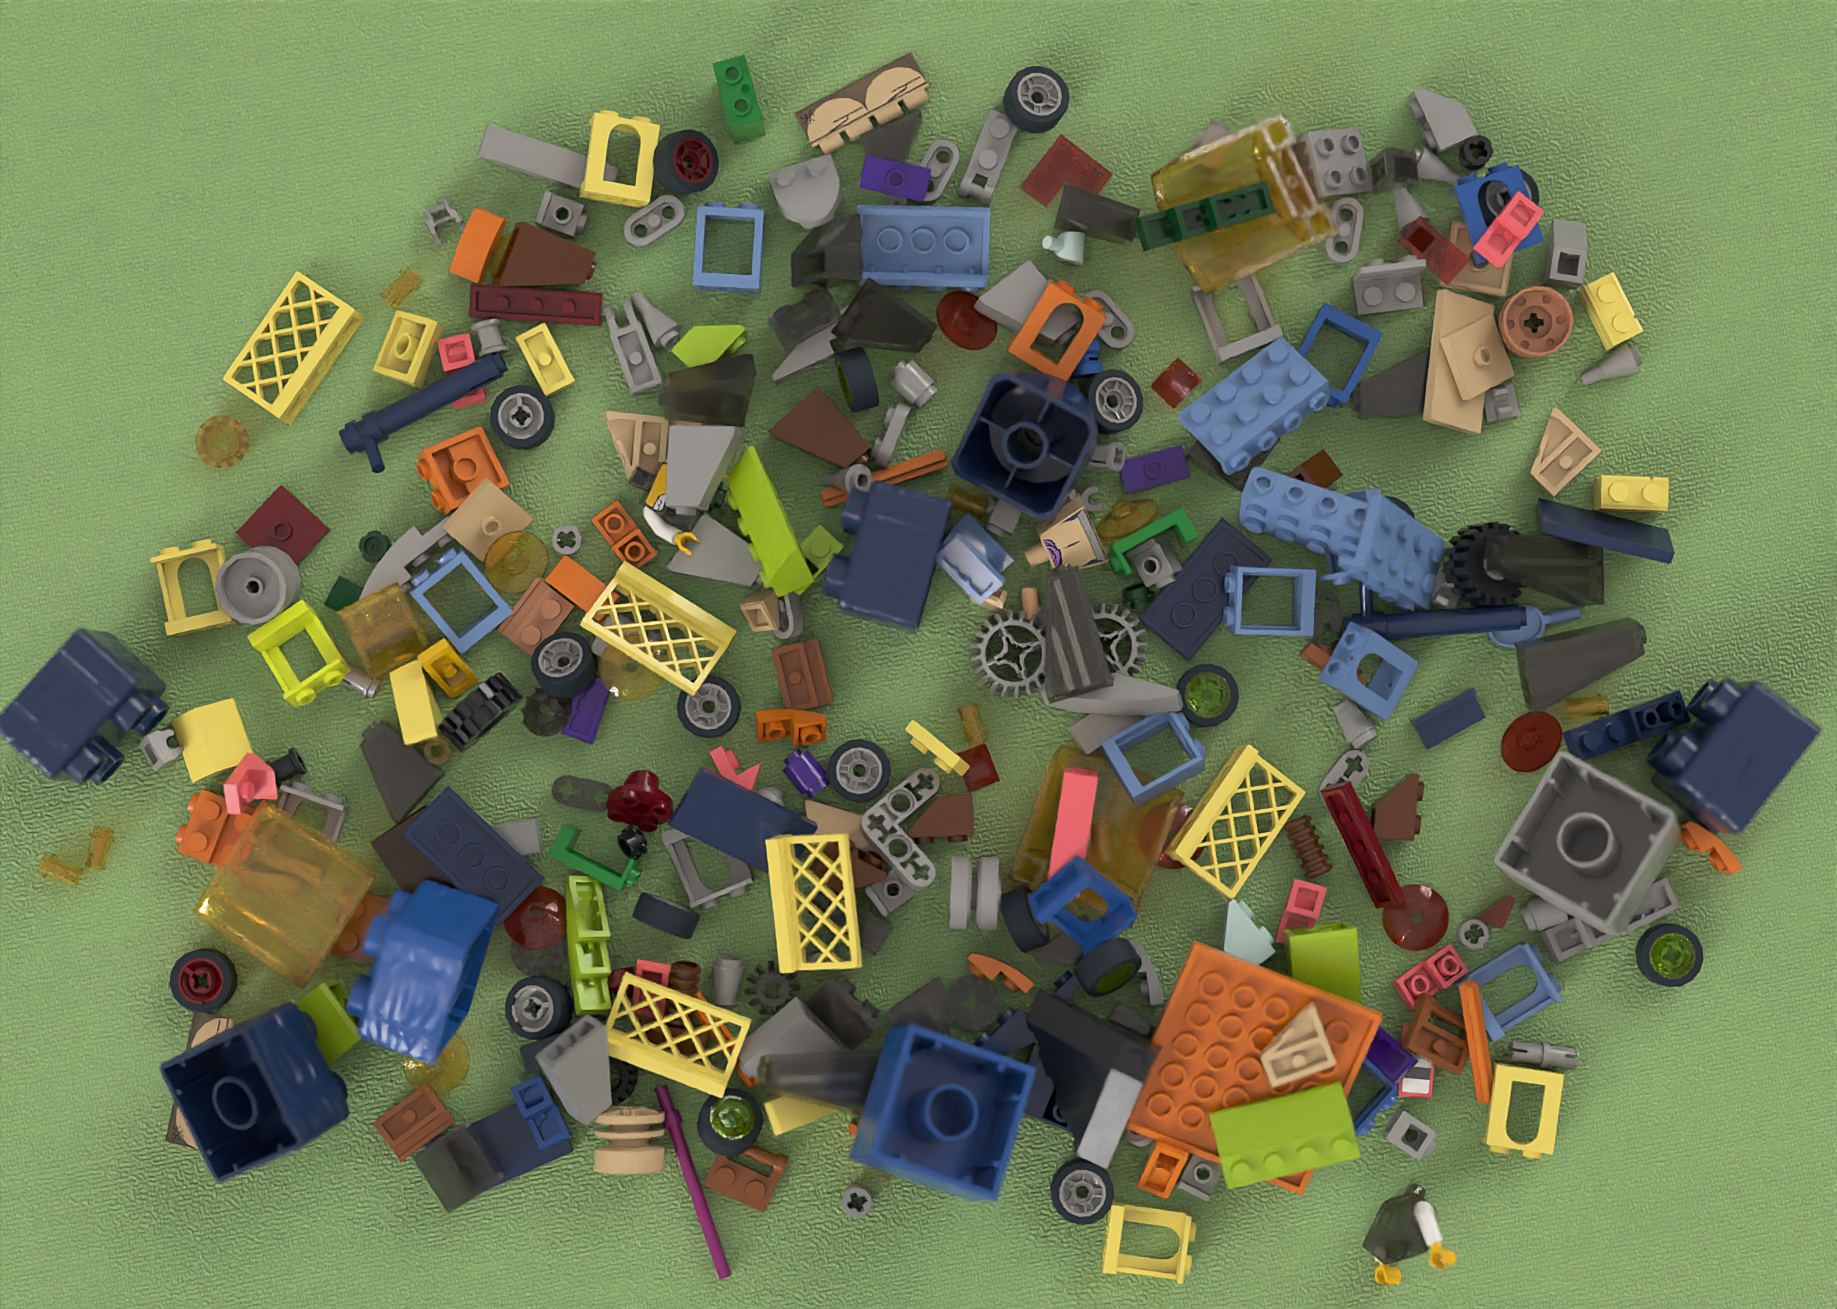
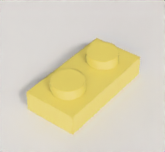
M545 322L515 337L546 397L576 383Z
M912 720L904 729L913 736L910 743L924 755L928 750L935 754L937 757L933 762L947 774L954 770L960 776H963L970 766L915 720Z

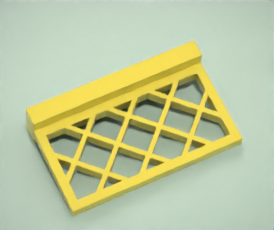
M296 271L222 379L291 426L365 317ZM303 282L310 288L311 300L295 304L294 292ZM317 293L322 295L323 298L317 299ZM332 302L339 307L331 319L321 321L318 305ZM312 307L315 322L299 326L296 310ZM290 312L292 327L277 331L275 320L278 315ZM316 329L317 340L314 345L302 348L300 332ZM294 334L296 350L280 353L278 337ZM271 339L274 354L258 358L256 347L260 341ZM297 356L298 368L292 374L283 375L281 359ZM275 361L277 377L261 380L259 364ZM253 366L255 382L240 384L235 380L242 368ZM278 383L280 394L271 405L264 400L262 386ZM256 388L257 395L249 389Z
M626 561L619 567L616 576L580 624L583 628L692 696L699 690L720 658L725 655L737 633V630ZM616 590L628 597L629 603L614 605L611 594ZM639 610L652 612L656 615L658 621L642 622ZM632 611L635 623L620 625L617 613ZM600 614H610L613 626L603 627L593 621V618ZM676 627L684 632L686 639L671 640L667 628ZM660 629L664 641L648 643L645 630ZM638 631L641 644L628 643L624 640L623 633ZM704 645L714 651L715 654L712 657L699 658L696 646ZM688 646L692 659L677 660L673 648ZM666 649L670 661H657L653 658L651 650ZM695 667L698 678L692 683L681 676L679 668Z
M1239 745L1233 751L1164 853L1173 860L1180 861L1226 898L1233 900L1306 792L1258 755V751L1251 745ZM1255 764L1264 770L1266 785L1251 787L1249 772ZM1272 777H1273L1275 780H1277L1279 783H1274V784H1273V782H1272ZM1243 782L1244 788L1238 789ZM1284 786L1294 794L1287 805L1276 807L1273 787ZM1267 788L1270 808L1254 810L1252 790ZM1245 792L1248 811L1232 814L1231 798L1235 793ZM1224 808H1225V813H1226V815H1221V816H1220V814L1222 813V811H1223ZM1277 810H1283L1278 817ZM1270 812L1272 827L1268 832L1258 834L1255 814ZM1248 815L1251 835L1236 837L1233 817ZM1227 819L1229 838L1214 841L1213 824L1216 820ZM1207 836V842H1202L1204 837ZM1259 837H1264V839L1260 843ZM1252 839L1253 855L1250 859L1240 860L1237 841ZM1230 842L1233 862L1217 864L1215 844ZM1208 846L1211 865L1200 867L1190 859L1198 847ZM1245 863H1246V865L1244 866V868H1243L1242 871H1241V865H1240V864H1245ZM1234 865L1236 880L1228 888L1220 882L1218 868ZM1212 869V875L1205 870Z
M848 833L794 836L792 834H784L767 839L766 849L780 973H793L797 970L862 967ZM838 841L840 856L833 862L822 852V849L828 842ZM814 842H820V844L816 846ZM795 843H803L812 852L804 864L795 857ZM816 857L830 868L821 880L808 869ZM833 873L843 880L844 889L838 896L825 885ZM803 874L816 885L808 897L799 890L798 881ZM820 890L833 901L825 913L812 902ZM837 906L847 916V923L842 929L829 918ZM806 908L820 919L812 930L802 923V913ZM823 924L837 935L829 946L815 935ZM840 940L850 947L851 960H842L832 951ZM812 941L823 954L817 961L807 962L805 947ZM829 957L832 961H825V959Z
M625 972L605 1026L608 1036L609 1056L722 1098L751 1019ZM628 984L642 988L647 999L631 1005L625 993ZM663 998L671 999L674 1001L678 1011L662 1017L656 1001ZM623 1002L625 1008L622 1009V1010H619V1009H620V1006H621V1003ZM650 1004L657 1020L641 1026L634 1010ZM694 1010L705 1012L710 1023L694 1029L687 1013ZM628 1013L636 1028L625 1033L614 1029L613 1025L616 1018ZM681 1016L688 1032L673 1038L666 1022ZM728 1021L742 1026L739 1035L725 1041L719 1029V1025ZM660 1025L667 1041L656 1045L649 1042L644 1031ZM713 1028L720 1044L704 1050L697 1034ZM691 1037L699 1053L689 1057L680 1054L676 1043ZM735 1044L734 1049L731 1053L729 1046ZM723 1049L729 1061L726 1070L712 1066L707 1055Z

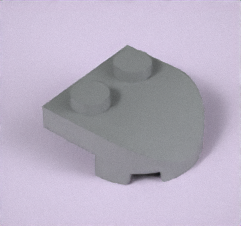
M830 153L768 173L781 216L787 223L790 220L798 222L803 228L821 226L834 218V211L839 205L844 204V194Z

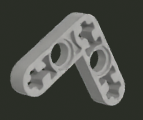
M927 767L913 772L866 811L860 823V832L904 883L916 891H924L931 886L936 875L935 867L899 826L928 803L939 790V775L933 769ZM919 778L923 781L931 780L930 790L925 787L914 797L912 791L917 788L920 782ZM899 796L904 797L909 803V809L901 813L896 812L891 806V800ZM869 819H872L874 822L880 819L883 822L880 828L886 836L889 831H892L894 834L888 836L885 842L881 844L880 841L883 838V834L876 828L872 831L868 828L870 825ZM898 841L903 843L907 849L906 855L901 858L893 857L888 849L892 842ZM912 855L915 857L912 865L918 871L923 868L927 871L925 875L926 881L922 878L917 880L913 878L915 870L910 864L907 865L906 869L902 867V865L909 861Z

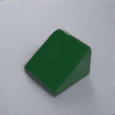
M339 575L324 605L354 620L358 601L364 588Z

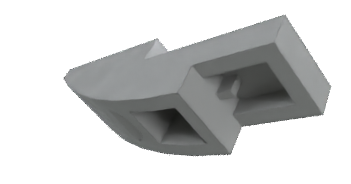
M447 516L425 534L419 528L413 526L392 545L376 565L365 584L355 611L359 619L366 620L368 617L370 620L376 619L387 610L386 603L394 597L399 600L410 593L409 588L412 587L410 581L415 576L409 569L411 567L415 569L422 567L432 558L429 554L439 546L441 549H444L455 541L442 528L450 516Z

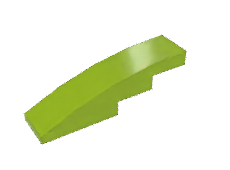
M568 876L566 878L567 940L576 1015L608 1014L612 1009L607 977L611 974L606 946V941L610 938V931L601 883L591 876Z

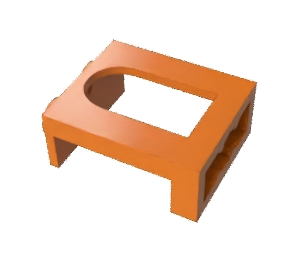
M1049 278L1046 282L1047 287L1018 333L1016 335L1013 334L1006 346L1010 353L1042 373L1056 376L1067 382L1107 317L1102 311L1104 306L1089 296L1083 300L1074 294L1076 288L1059 278L1056 283ZM1062 303H1072L1081 309L1083 323L1058 362L1031 344L1052 311Z

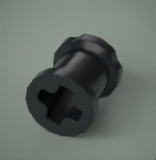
M1481 135L1469 138L1458 154L1461 166L1470 171H1477L1483 168L1493 154L1491 141ZM1475 147L1480 149L1477 159L1471 157L1472 150Z
M294 747L288 750V754L273 762L265 761L274 770L277 789L281 787L282 782L295 775L301 774L303 776L308 773L302 757Z

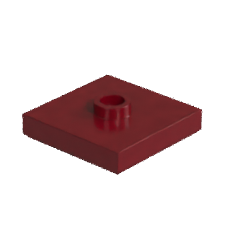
M280 485L242 525L236 534L251 548L264 545L280 549L287 553L298 566L331 530L289 490Z

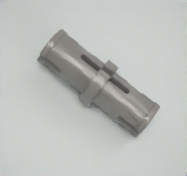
M1511 1040L1508 1050L1513 1051L1512 1054L1508 1053L1509 1062L1534 1063L1539 1068H1547L1548 1065L1571 1069H1576L1579 1063V1059H1574L1575 1056H1579V1049L1575 1047L1550 1046L1549 1042L1541 1041L1539 1044Z

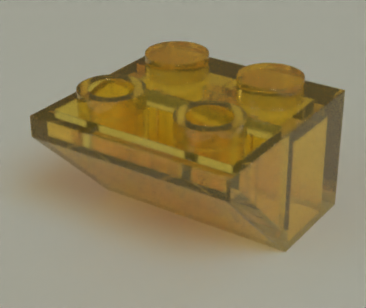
M398 582L337 611L353 647L372 681L418 659L417 656L430 648L427 638Z

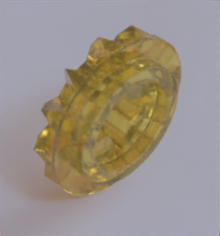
M215 416L206 420L196 434L195 445L200 458L208 465L219 469L233 467L243 460L247 449L250 447L248 432L238 420L229 416ZM218 430L226 438L235 437V439H232L227 444L228 454L220 447L210 448L219 441Z

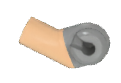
M1037 588L1021 589L1022 610L1026 612L1025 621L1029 623L1031 617L1037 615L1038 619L1033 625L1037 629L1043 623L1048 627L1043 632L1055 628L1058 618L1054 612L1049 613L1039 606Z

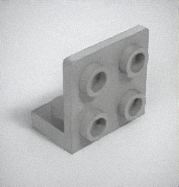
M1357 127L1307 132L1284 143L1298 207L1310 206L1328 197L1372 191L1373 188L1366 157Z
M1416 255L1398 257L1396 258L1397 262L1384 264L1383 259L1364 262V266L1360 267L1351 278L1356 317L1422 309L1424 305L1419 274L1427 266L1426 259L1417 260Z

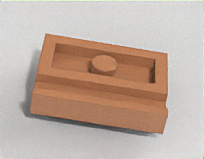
M536 577L512 609L514 613L507 617L497 630L532 656L536 647L544 639L558 632L576 605L542 581L541 578Z

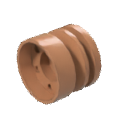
M1533 286L1520 290L1503 302L1496 316V325L1507 352L1518 358L1533 360L1554 353L1566 343L1572 332L1573 314L1570 304L1562 294L1550 287ZM1530 316H1532L1533 321H1538L1539 327L1535 328L1533 333H1531L1530 327L1524 326V322L1529 320Z

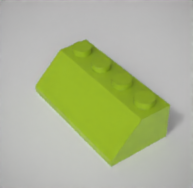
M754 445L745 450L728 476L730 477L726 480L731 491L727 492L726 496L733 511L739 509L742 515L736 519L744 537L750 534L752 542L747 544L755 563L761 561L763 568L758 570L764 586L766 589L772 586L779 598L815 580L774 484Z
M1341 1081L1209 1113L1228 1190L1361 1158Z

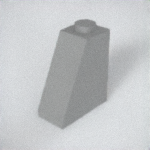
M1029 259L977 300L974 308L979 313L1018 333L1046 289L1047 280ZM1062 303L1052 311L1034 341L1048 349L1056 342L1062 346L1076 334L1073 329L1078 324L1079 319L1066 303Z
M669 425L665 506L676 509V515L695 516L696 510H707L743 438V431L731 426Z
M705 513L691 531L697 537L700 544L694 540H689L685 544V548L693 554L690 556L685 555L679 549L666 567L674 574L753 588L756 583L763 584L758 570L763 568L761 561L755 563L747 546L749 543Z
M795 997L744 1040L739 1052L741 1061L738 1062V1065L749 1078L754 1076L761 1083L767 1084L841 1057L845 1051L838 1034Z
M586 1014L535 1056L568 1114L585 1126L591 1121L596 1120L597 1116L612 1105L607 1029L604 1024Z

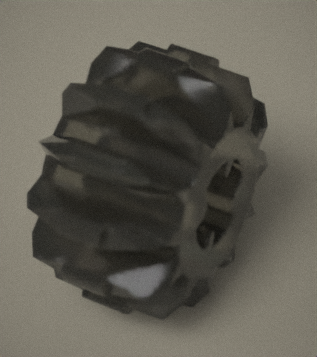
M774 960L768 961V973L760 964L755 967L761 978L751 974L747 977V980L756 984V987L745 988V994L757 995V997L749 1002V1005L753 1007L758 1002L763 1003L759 1010V1014L762 1016L766 1013L768 1006L771 1007V1014L774 1016L779 1011V1005L783 1008L788 1004L785 1001L786 999L792 1001L797 997L800 1000L798 996L790 993V991H798L802 988V985L799 983L790 984L789 982L798 975L797 972L790 973L786 977L783 973H780V968L778 972L775 971ZM773 980V984L778 981L782 987L778 991L779 997L774 998V994L769 997L765 993V990L768 988L767 981Z

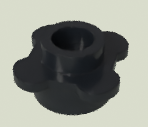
M628 825L627 829H623L621 831L622 834L617 836L618 845L628 858H640L642 854L647 853L646 838L634 826Z

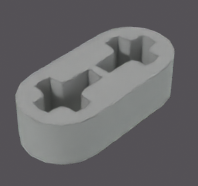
M1358 750L1344 752L1321 780L1317 790L1319 799L1326 804L1321 790L1327 784H1336L1339 779L1344 782L1351 781L1355 789L1369 769L1367 756ZM1359 757L1358 765L1361 767V770L1359 772L1352 771L1346 778L1343 775L1348 768V764L1345 762L1346 759Z

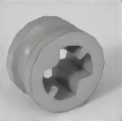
M563 525L553 533L552 544L556 551L570 556L580 551L583 545V537L575 527ZM573 532L576 538L572 540L576 544L572 548L565 546L562 549L559 545L562 542L559 539L562 533L570 535Z
M1469 918L1459 924L1457 938L1463 946L1477 949L1486 944L1489 939V930L1484 922ZM1471 924H1476L1475 929H1481V936H1477L1474 943H1469L1471 938L1465 939L1464 932L1470 930Z

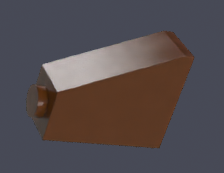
M517 222L492 284L497 287L584 284L586 280L591 279L595 271L596 262L593 260L596 253L526 222Z
M819 387L768 430L775 440L842 470L855 464L864 465L871 458L868 455L872 450L871 446Z

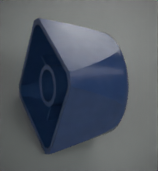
M1004 372L994 375L951 460L952 468L958 477L1041 521L1053 518L1080 480L1097 448L1099 436L1095 414L1088 400L1076 387L1056 376L1036 372ZM1026 427L1035 430L1040 435L1043 446L1035 445L1029 440L1026 435Z

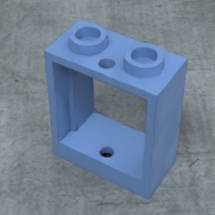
M714 201L706 202V206H698L693 271L694 289L761 294L766 217L764 210H758V205L748 203L739 204V208H725V203ZM707 218L755 221L751 275L703 272Z
M460 547L456 551L451 548L437 559L439 565L432 571L428 572L427 569H424L410 581L413 586L409 588V591L457 650L463 654L514 612ZM462 563L495 602V605L459 634H456L423 593Z
M1230 565V573H1226L1224 582L1225 591L1229 593L1228 606H1225L1223 611L1224 626H1227V632L1250 635L1313 636L1316 569L1307 567ZM1243 575L1294 576L1292 625L1241 624Z
M1175 711L1152 714L1101 743L1105 758L1135 808L1205 770L1203 758L1207 754L1198 739L1192 741L1187 731L1190 730V726L1182 712L1178 714ZM1170 727L1190 761L1142 787L1122 753Z

